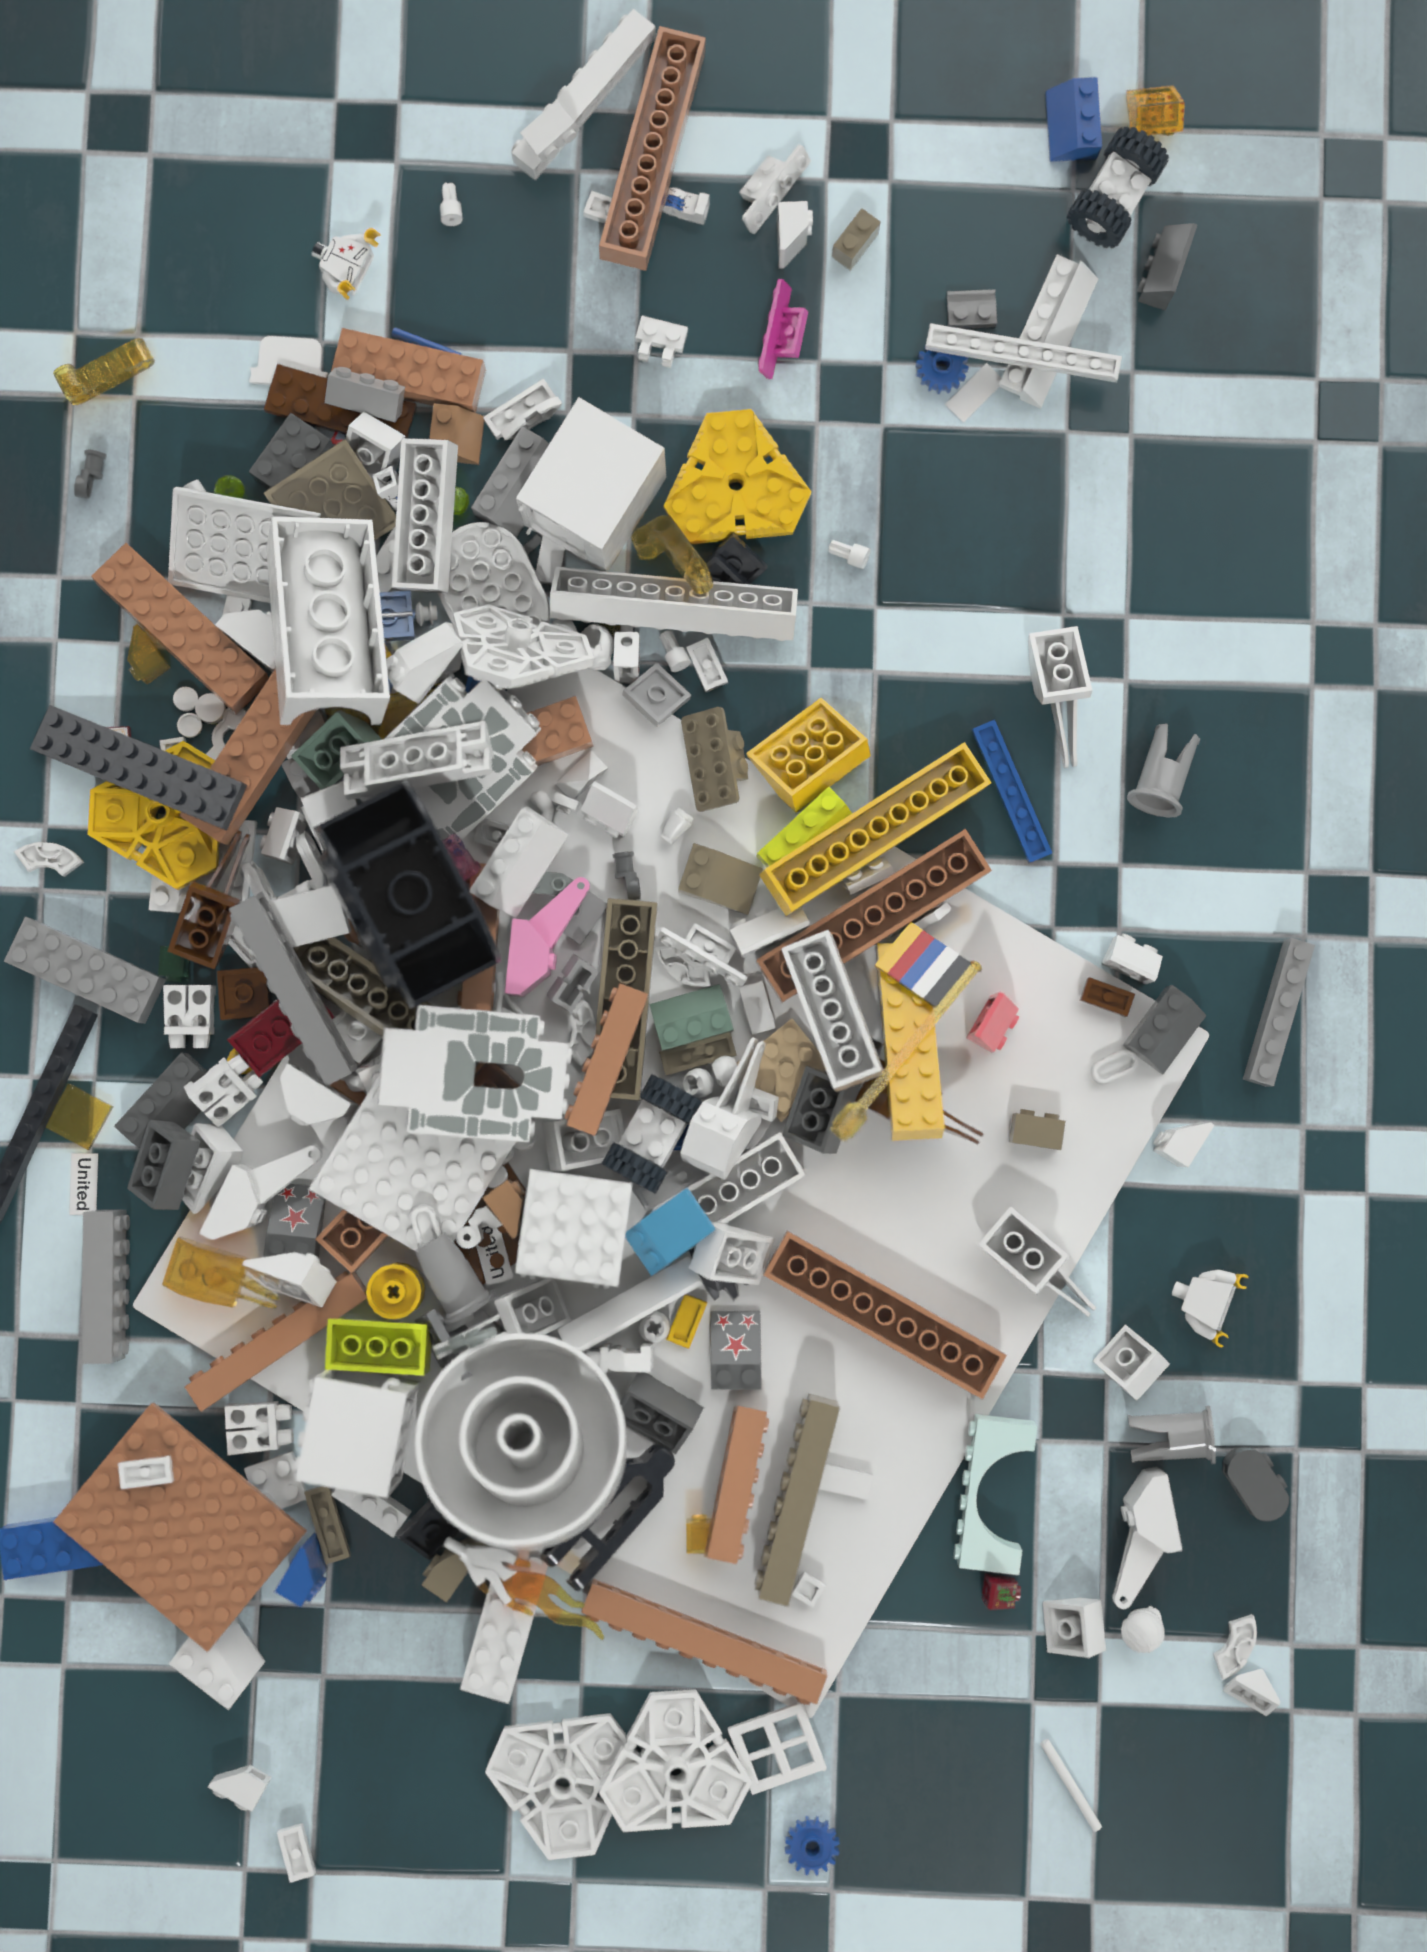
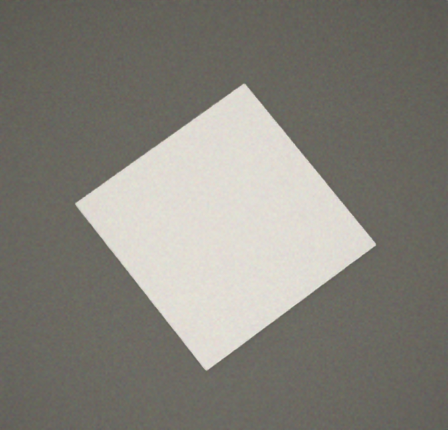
M586 668L555 678L548 677L544 681H538L518 688H509L507 693L510 696L514 695L521 702V708L526 713L576 696L594 747L538 766L520 786L484 819L511 825L522 807H529L538 814H541L538 806L531 802L530 797L532 793L543 791L549 796L551 801H553L556 792L567 796L556 785V782L590 751L608 767L595 781L637 805L639 811L625 837L618 835L616 838L605 832L606 827L600 823H597L595 826L583 819L585 815L582 814L581 808L591 785L575 799L580 803L577 814L571 812L570 815L557 811V806L554 805L551 823L568 833L569 836L546 872L562 873L573 880L578 877L586 878L590 884L589 891L606 903L608 898L628 900L626 880L615 879L617 869L616 861L612 854L633 851V869L639 878L641 899H636V901L657 902L658 904L654 946L663 944L658 937L662 927L685 939L694 923L736 947L730 934V929L734 928L733 923L745 918L747 922L756 918V913L767 908L769 912L778 909L776 900L761 878L748 915L678 893V888L693 843L720 851L763 868V870L767 867L756 857L757 853L810 803L795 813L778 796L754 764L745 758L748 764V779L737 781L738 803L704 812L697 811L681 720L671 715L658 727L654 726L622 695L626 687L598 670ZM677 807H680L693 816L694 819L691 822L692 825L673 844H670L661 837V834L672 810L675 811ZM477 826L462 839L468 851L464 852L463 873L465 878L466 869L471 868V863L487 864L496 849L495 847L474 841ZM893 847L878 857H885L892 865L894 873L917 860L897 847ZM842 881L803 905L802 909L810 924L813 925L881 881L850 895ZM966 888L944 901L943 903L948 902L951 911L939 921L923 930L971 962V966L936 1009L933 1007L941 1093H943V1110L963 1123L984 1133V1135L980 1137L943 1114L944 1124L980 1141L977 1145L947 1132L943 1133L941 1139L892 1141L890 1121L854 1102L837 1154H823L784 1137L806 1176L725 1224L775 1238L766 1266L786 1230L790 1231L1007 1355L982 1400L765 1277L763 1274L759 1285L737 1283L740 1296L734 1302L724 1290L720 1291V1297L714 1301L705 1290L704 1285L695 1288L687 1294L708 1303L690 1348L682 1347L666 1340V1338L661 1342L654 1343L653 1368L651 1372L645 1373L652 1375L665 1385L694 1400L697 1404L703 1406L704 1409L694 1429L677 1454L673 1453L675 1465L664 1478V1497L594 1576L596 1580L826 1669L827 1679L817 1705L811 1702L810 1705L803 1704L808 1718L814 1716L965 1457L967 1445L971 1446L972 1436L968 1434L970 1421H974L975 1414H990L1059 1295L1047 1285L1036 1295L999 1265L978 1244L1011 1206L1069 1255V1258L1060 1267L1069 1277L1209 1038V1033L1198 1027L1163 1075L1138 1057L1139 1065L1134 1072L1109 1084H1098L1091 1076L1093 1064L1120 1050L1127 1049L1123 1044L1155 1000ZM532 893L516 918L500 910L497 948L501 956V962L496 964V973H505V983L512 919L529 921L553 900L555 895ZM607 909L582 945L562 933L552 949L553 953L557 955L556 970H551V975L525 997L510 996L523 1014L540 1016V1021H544L543 1036H539L538 1041L570 1042L572 1027L566 1015L568 1010L553 1002L546 994L558 976L564 977L561 971L573 954L599 971L587 990L579 984L576 985V988L584 994L583 997L591 1006L597 1022ZM896 931L895 933H893L892 935H890L889 937L885 938L877 944L890 943L888 939L892 937L894 934H896L898 931ZM357 936L361 947L353 943L351 949L372 963L359 936ZM794 936L742 959L736 949L727 964L748 977L743 986L763 981L776 1029L752 1035L739 990L741 986H733L721 974L717 972L714 974L708 971L710 985L720 984L734 1029L730 1033L737 1056L733 1057L736 1063L742 1059L752 1038H756L758 1043L764 1041L792 1018L819 1051L799 994L781 1003L756 964L758 958ZM876 944L845 963L844 967L871 1038L883 1044L878 974L875 967L877 963ZM654 947L649 1004L707 988L690 986L673 978L661 965ZM1090 977L1135 993L1128 1016L1123 1017L1079 1001L1087 978ZM463 982L427 1001L436 1007L461 1009V1006L457 1005L458 991H462ZM496 982L494 990V1004L497 997ZM997 992H1002L1019 1008L1016 1014L1019 1016V1019L1013 1029L1008 1028L1004 1036L1007 1037V1040L1002 1049H996L995 1052L991 1053L966 1037L989 997ZM321 995L322 1002L336 1018L342 1009ZM503 998L502 1007L516 1013L505 998ZM649 1005L641 1092L651 1074L685 1091L683 1085L685 1075L695 1068H701L711 1074L714 1086L709 1096L698 1100L703 1102L716 1096L721 1097L726 1087L716 1083L712 1070L713 1063L665 1075L659 1054L662 1048ZM383 1041L364 1062L382 1055ZM303 1043L281 1060L234 1137V1141L244 1151L239 1164L255 1169L305 1147L318 1146L311 1134L314 1131L311 1124L309 1126H302L291 1119L292 1114L286 1109L280 1075L287 1064L298 1065L317 1077L314 1063L306 1057L303 1051ZM884 1045L878 1056L883 1061H885ZM572 1056L570 1064L566 1063V1073L569 1074L568 1089L564 1088L563 1098L567 1099V1109L569 1105L574 1106L577 1096L573 1095L578 1081L583 1082L586 1074L582 1072L583 1066L581 1067ZM475 1061V1067H476V1066L479 1064L478 1061ZM498 1063L520 1085L523 1083L524 1073L519 1066ZM610 1098L606 1111L621 1109L624 1131H626L644 1099ZM358 1105V1107H357L356 1110L354 1111L353 1115H352L351 1117H349L350 1121H351V1119L353 1118V1116L355 1115V1113H356V1111L358 1110V1108L360 1107V1105ZM1020 1109L1035 1111V1116L1044 1117L1045 1113L1060 1115L1059 1120L1066 1121L1062 1150L1010 1143L1013 1113L1020 1114ZM531 1117V1121H535L534 1133L536 1141L532 1148L527 1151H519L515 1148L514 1155L509 1161V1164L526 1190L530 1169L550 1171L542 1122L558 1119ZM776 1117L758 1145L779 1132L783 1134L788 1117L782 1122ZM744 1149L743 1153L749 1151L750 1149ZM673 1150L662 1169L667 1171L682 1162L681 1150ZM311 1151L310 1156L312 1158L315 1157L314 1151ZM324 1155L320 1161L290 1184L310 1186L326 1161ZM601 1163L565 1171H551L631 1183L632 1189L626 1232L653 1212L652 1209L646 1212L634 1193V1190L641 1187L640 1185ZM219 1189L198 1213L189 1211L135 1299L133 1307L213 1357L219 1358L223 1356L226 1359L232 1355L230 1350L242 1341L245 1345L253 1340L252 1334L263 1327L266 1331L273 1327L272 1321L283 1313L286 1316L294 1312L292 1307L302 1300L264 1287L242 1265L244 1260L264 1257L266 1232L274 1197L268 1201L265 1208L268 1212L264 1221L261 1224L258 1223L257 1226L215 1240L199 1234L217 1198ZM327 1199L325 1202L322 1231L343 1210ZM389 1236L356 1273L367 1288L371 1276L381 1267L395 1262L408 1263L415 1267L424 1278L426 1290L421 1305L408 1316L393 1320L376 1314L369 1305L368 1299H366L338 1319L416 1324L414 1320L434 1309L444 1319L446 1318V1312L431 1289L415 1250ZM625 1238L618 1286L609 1285L608 1290H604V1284H599L598 1289L593 1288V1283L559 1278H555L570 1319L573 1321L652 1276ZM320 1244L319 1263L331 1271L330 1275L333 1278H336L345 1271L348 1274L351 1273ZM687 1251L685 1254H683L681 1257H679L666 1268L672 1266L673 1264L681 1261L682 1259L688 1256L690 1260H692L689 1251ZM515 1263L510 1267L513 1279L488 1286L486 1283L483 1285L485 1290H493L495 1296L487 1304L475 1311L476 1316L484 1309L490 1316L499 1313L494 1299L547 1277L535 1276V1280H530V1275L526 1274L525 1279H521V1273H516ZM1056 1274L1049 1280L1050 1283L1060 1290L1065 1285ZM395 1286L393 1292L399 1295L398 1290L400 1288ZM683 1296L656 1310V1312H661L667 1317L670 1328ZM711 1311H760L761 1390H711ZM501 1318L495 1320L498 1326L504 1331L505 1327L503 1325ZM640 1320L590 1348H600L603 1343H612L611 1347L623 1345L626 1348H641L643 1342L648 1341L644 1340L640 1335ZM651 1321L648 1328L649 1332L659 1333L658 1329L661 1324H655L654 1321ZM450 1324L444 1326L447 1332L453 1331ZM327 1327L256 1374L251 1380L304 1411L306 1405L310 1406L311 1396L308 1395L310 1381L315 1380L316 1376L326 1370ZM557 1329L544 1335L552 1338L557 1337L558 1340L562 1341ZM590 1348L584 1350L583 1353L587 1355V1351H589ZM432 1351L430 1372L424 1376H400V1378L420 1381L404 1473L422 1484L424 1483L418 1468L415 1447L416 1436L414 1434L416 1433L418 1417L426 1395L442 1372ZM609 1370L608 1373H604L615 1390L619 1403L638 1372H616ZM377 1373L387 1376H395V1374L390 1373ZM808 1393L835 1400L840 1406L826 1464L873 1474L868 1500L826 1490H818L793 1586L794 1589L803 1572L808 1573L826 1585L813 1608L792 1595L788 1607L758 1598V1591L755 1590L754 1584L757 1570L763 1569V1565H761L762 1550L764 1545L769 1546L768 1527L770 1521H775L776 1519L775 1511H773L776 1497L782 1496L783 1491H781L780 1486L783 1472H788L789 1469L786 1459L789 1448H794L795 1446L793 1432L796 1423H801L802 1417H800L799 1409L802 1399H807ZM734 1406H743L767 1412L766 1418H769V1426L767 1432L762 1435L761 1443H764L762 1458H758L756 1468H759V1477L757 1483H753L751 1493H754V1502L752 1508H748L746 1518L749 1519L747 1534H743L741 1544H744V1553L742 1559H738L737 1564L705 1558L704 1552ZM626 1425V1458L640 1457L649 1447L657 1444ZM635 1476L589 1528L600 1540L614 1525V1520L618 1521L631 1506L629 1503L632 1500L635 1501L645 1490L647 1480L643 1476ZM581 1537L557 1566L572 1574L580 1564V1559L592 1546ZM742 1675L739 1676L749 1682V1678ZM765 1684L762 1687L754 1685L787 1706L797 1703L796 1696L788 1693L786 1696L777 1694L772 1690L773 1687Z

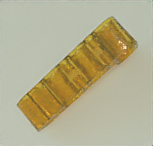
M137 338L77 370L72 364L59 366L54 370L53 376L68 401L72 405H79L147 370L155 363V360L144 339Z
M667 515L658 516L633 532L631 540L640 559L650 560L665 552L693 591L698 594H705L712 589L713 580L707 564L672 518Z

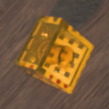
M1174 86L1126 90L1130 128L1135 127L1139 132L1143 130L1148 136L1152 134L1170 136L1174 135L1175 132L1183 131L1185 102Z

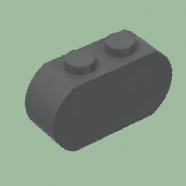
M1246 1446L1234 1448L1225 1456L1222 1472L1251 1515L1262 1521L1278 1519L1285 1513L1289 1504V1495L1285 1491L1287 1484L1279 1474H1274L1271 1469L1274 1465L1266 1453L1261 1454L1257 1450Z

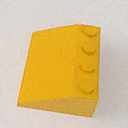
M819 698L746 753L747 757L778 796L795 813L871 756L868 739L822 698Z

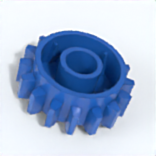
M924 347L925 352H919L918 358L920 360H917L915 367L919 368L916 377L922 378L920 384H926L929 392L932 389L937 390V394L945 390L947 393H950L952 387L958 389L960 382L965 381L966 375L964 373H967L969 366L964 365L967 363L968 357L925 350ZM944 364L947 369L940 370L936 365Z
M806 1816L803 1822L796 1820L797 1826L795 1828L789 1827L791 1836H785V1843L788 1844L785 1847V1854H791L788 1857L789 1864L796 1862L795 1870L798 1872L801 1868H804L805 1875L807 1876L810 1870H814L816 1876L819 1875L820 1868L827 1872V1864L834 1865L836 1863L833 1855H839V1848L836 1847L839 1845V1838L834 1837L836 1834L835 1828L829 1829V1822L827 1820L823 1823L820 1822L819 1816H816L814 1820H810ZM814 1841L818 1843V1846L814 1849H808L806 1844Z

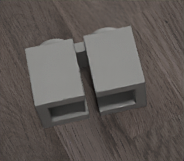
M575 954L571 956L561 971L564 977L558 976L546 994L553 1002L571 1013L584 995L576 988V985L579 984L587 990L599 973L595 967Z

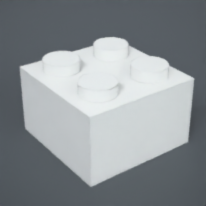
M363 412L349 425L346 435L347 442L373 481L372 475L390 466L395 471L397 470L401 452V438L405 439V435ZM391 476L384 477L382 481L387 482Z

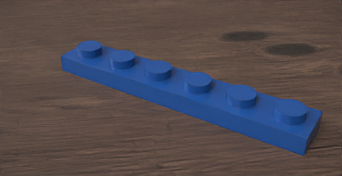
M992 720L971 730L1028 863L1051 855L1050 846L996 721Z

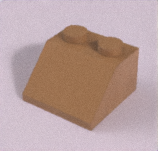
M434 403L429 439L449 440L458 445L457 462L479 465L485 422L484 416L459 406Z
M509 1179L483 1197V1199L514 1239L521 1233L525 1205L523 1194L526 1192L518 1181L512 1182Z

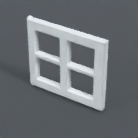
M799 1701L728 1727L737 1756L752 1780L750 1786L752 1795L819 1771H826L827 1767L803 1703ZM796 1715L803 1735L781 1742L774 1723ZM764 1726L771 1746L748 1754L741 1734ZM806 1742L813 1762L791 1769L784 1749ZM774 1753L781 1773L758 1781L751 1761Z

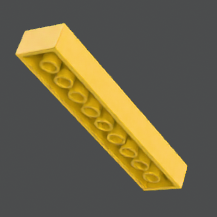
M964 742L767 867L759 876L785 916H788L990 785L991 781Z

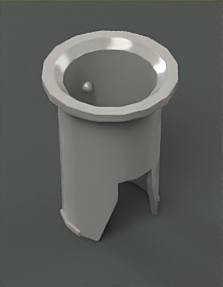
M1159 724L1155 727V734L1137 788L1128 792L1127 800L1131 805L1146 813L1161 817H1177L1182 813L1183 807L1179 803V799L1200 738L1197 734H1194L1176 761L1164 758L1167 751L1168 724Z
M446 1233L441 1234L433 1241L417 1249L416 1255L423 1273L446 1312V1318L444 1319L446 1325L469 1316L495 1296L493 1290H485L468 1260L465 1259L462 1252Z
M1205 1406V1410L1201 1413L1128 1415L1129 1427L1156 1433L1167 1432V1441L1156 1442L1131 1450L1132 1463H1135V1461L1206 1458L1211 1461V1464L1216 1463L1214 1428L1210 1406Z

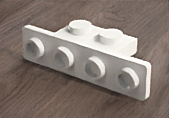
M798 145L785 162L767 156L739 192L743 199L752 202V205L742 216V220L751 233L755 234L778 205V202L782 200L810 164L811 159L802 145Z
M694 923L685 939L664 927L660 930L658 937L665 946L679 949L687 959L691 961L697 960L704 964L703 967L707 971L714 974L717 972L724 976V979L729 984L743 987L748 977L727 965L737 949L736 947Z

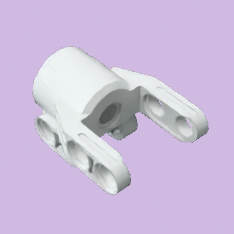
M305 831L296 836V848L312 880L299 884L293 890L277 898L263 870L255 862L250 861L242 865V871L254 896L263 892L267 901L328 885L329 880L318 860V857L321 856L308 832Z

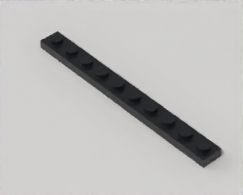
M74 1004L0 1163V1224L98 1017V1014L77 1004Z

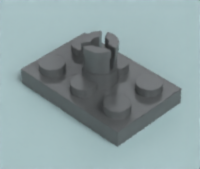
M434 1309L414 1321L416 1324H428L432 1346L431 1351L443 1371L460 1354L451 1353L437 1359L433 1346L453 1338L469 1328L464 1324L452 1332H447L444 1327L446 1323L440 1313H436ZM470 1371L461 1376V1381L472 1376Z

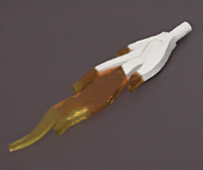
M450 1537L446 1539L444 1547L460 1555L459 1557L467 1566L472 1580L484 1593L488 1594L490 1592L485 1583V1578H487L499 1598L511 1609L532 1616L533 1611L528 1606L517 1602L515 1598L526 1600L539 1607L555 1623L587 1627L601 1640L604 1639L598 1624L591 1618L566 1611L550 1599L548 1594H553L572 1608L585 1607L583 1602L574 1600L553 1578L537 1572L514 1570L501 1563L509 1562L518 1567L529 1568L531 1563L528 1560L521 1559L507 1549L494 1546H470L468 1544L464 1546Z

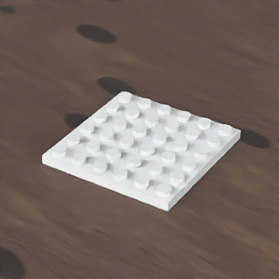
M379 1075L309 1189L418 1252L417 1249L419 1247L410 1221V1213L417 1205H429L435 1212L441 1234L446 1233L454 1242L457 1232L463 1228L516 1141L407 1133L405 1130L408 1107L377 1104Z

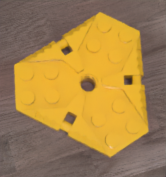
M752 409L706 413L687 454L689 459L686 464L682 465L664 504L665 511L689 544L724 541L733 532L737 536L746 535V539L793 535L811 496V490L793 468L787 457L779 453V446L769 435ZM768 456L773 459L769 464L764 460ZM697 462L704 465L702 470L695 468ZM733 482H738L742 485V488L735 491L729 485ZM744 519L745 525L736 526L735 520Z
M185 741L165 750L168 753L208 769L211 768L215 761ZM107 781L90 789L88 835L126 859H133L137 862L136 865L176 890H180L193 881L195 882L216 871L219 865L220 842L179 816L180 811ZM160 808H166L165 816L157 819V811ZM142 844L147 846L143 854L138 851Z

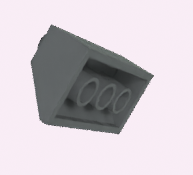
M180 1053L114 1127L139 1148L149 1120L172 1121L185 1129L201 1110L188 1097L184 1086L190 1081L195 1083L207 1074L208 1071L188 1053Z

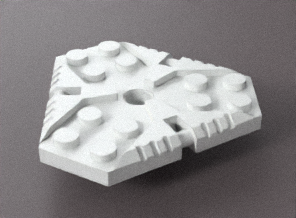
M492 605L453 613L452 622L454 630L463 643L460 653L466 675L473 676L476 680L488 681L497 684L501 688H518L538 681H544L548 677L555 678L593 667L594 656L587 636L543 621L539 625L532 624L533 618Z
M697 1690L650 1692L627 1735L628 1741L626 1745L621 1746L598 1789L599 1794L623 1832L672 1829V1823H681L682 1828L730 1825L744 1800L752 1780L727 1739L722 1738L721 1729ZM713 1741L714 1745L707 1749L705 1744ZM636 1745L643 1747L640 1753L634 1750ZM675 1768L683 1769L679 1775L673 1776L670 1774ZM680 1806V1812L672 1813V1807Z
M611 1713L571 1719L566 1718L562 1719V1722L553 1723V1720L504 1726L485 1773L513 1812L518 1810L522 1815L520 1817L521 1823L548 1860L595 1855L612 1815L604 1800L597 1797L598 1789L621 1746L626 1745L628 1741L627 1735ZM555 1733H563L564 1739L555 1740ZM566 1778L570 1784L566 1787H561L557 1784L556 1780ZM531 1799L535 1805L529 1809L526 1802Z

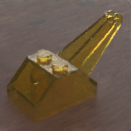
M177 1237L162 1283L166 1288L179 1295L201 1302L232 1308L236 1306L238 1298L255 1302L264 1307L277 1308V1304L241 1292L242 1286L269 1299L279 1300L280 1298L279 1295L246 1275L248 1270L242 1263L250 1258L188 1238Z

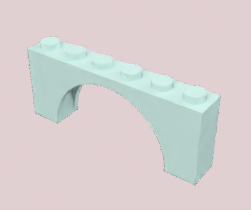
M975 1414L974 1421L969 1423L968 1434L972 1436L971 1446L967 1445L965 1459L969 1461L968 1470L963 1472L962 1484L966 1485L965 1495L960 1496L959 1508L963 1510L962 1519L957 1521L956 1533L960 1535L959 1544L954 1546L953 1557L957 1559L959 1568L1019 1575L1022 1549L1019 1543L1000 1538L984 1525L978 1515L976 1496L983 1475L993 1463L1011 1453L1035 1450L1037 1425L1031 1420Z

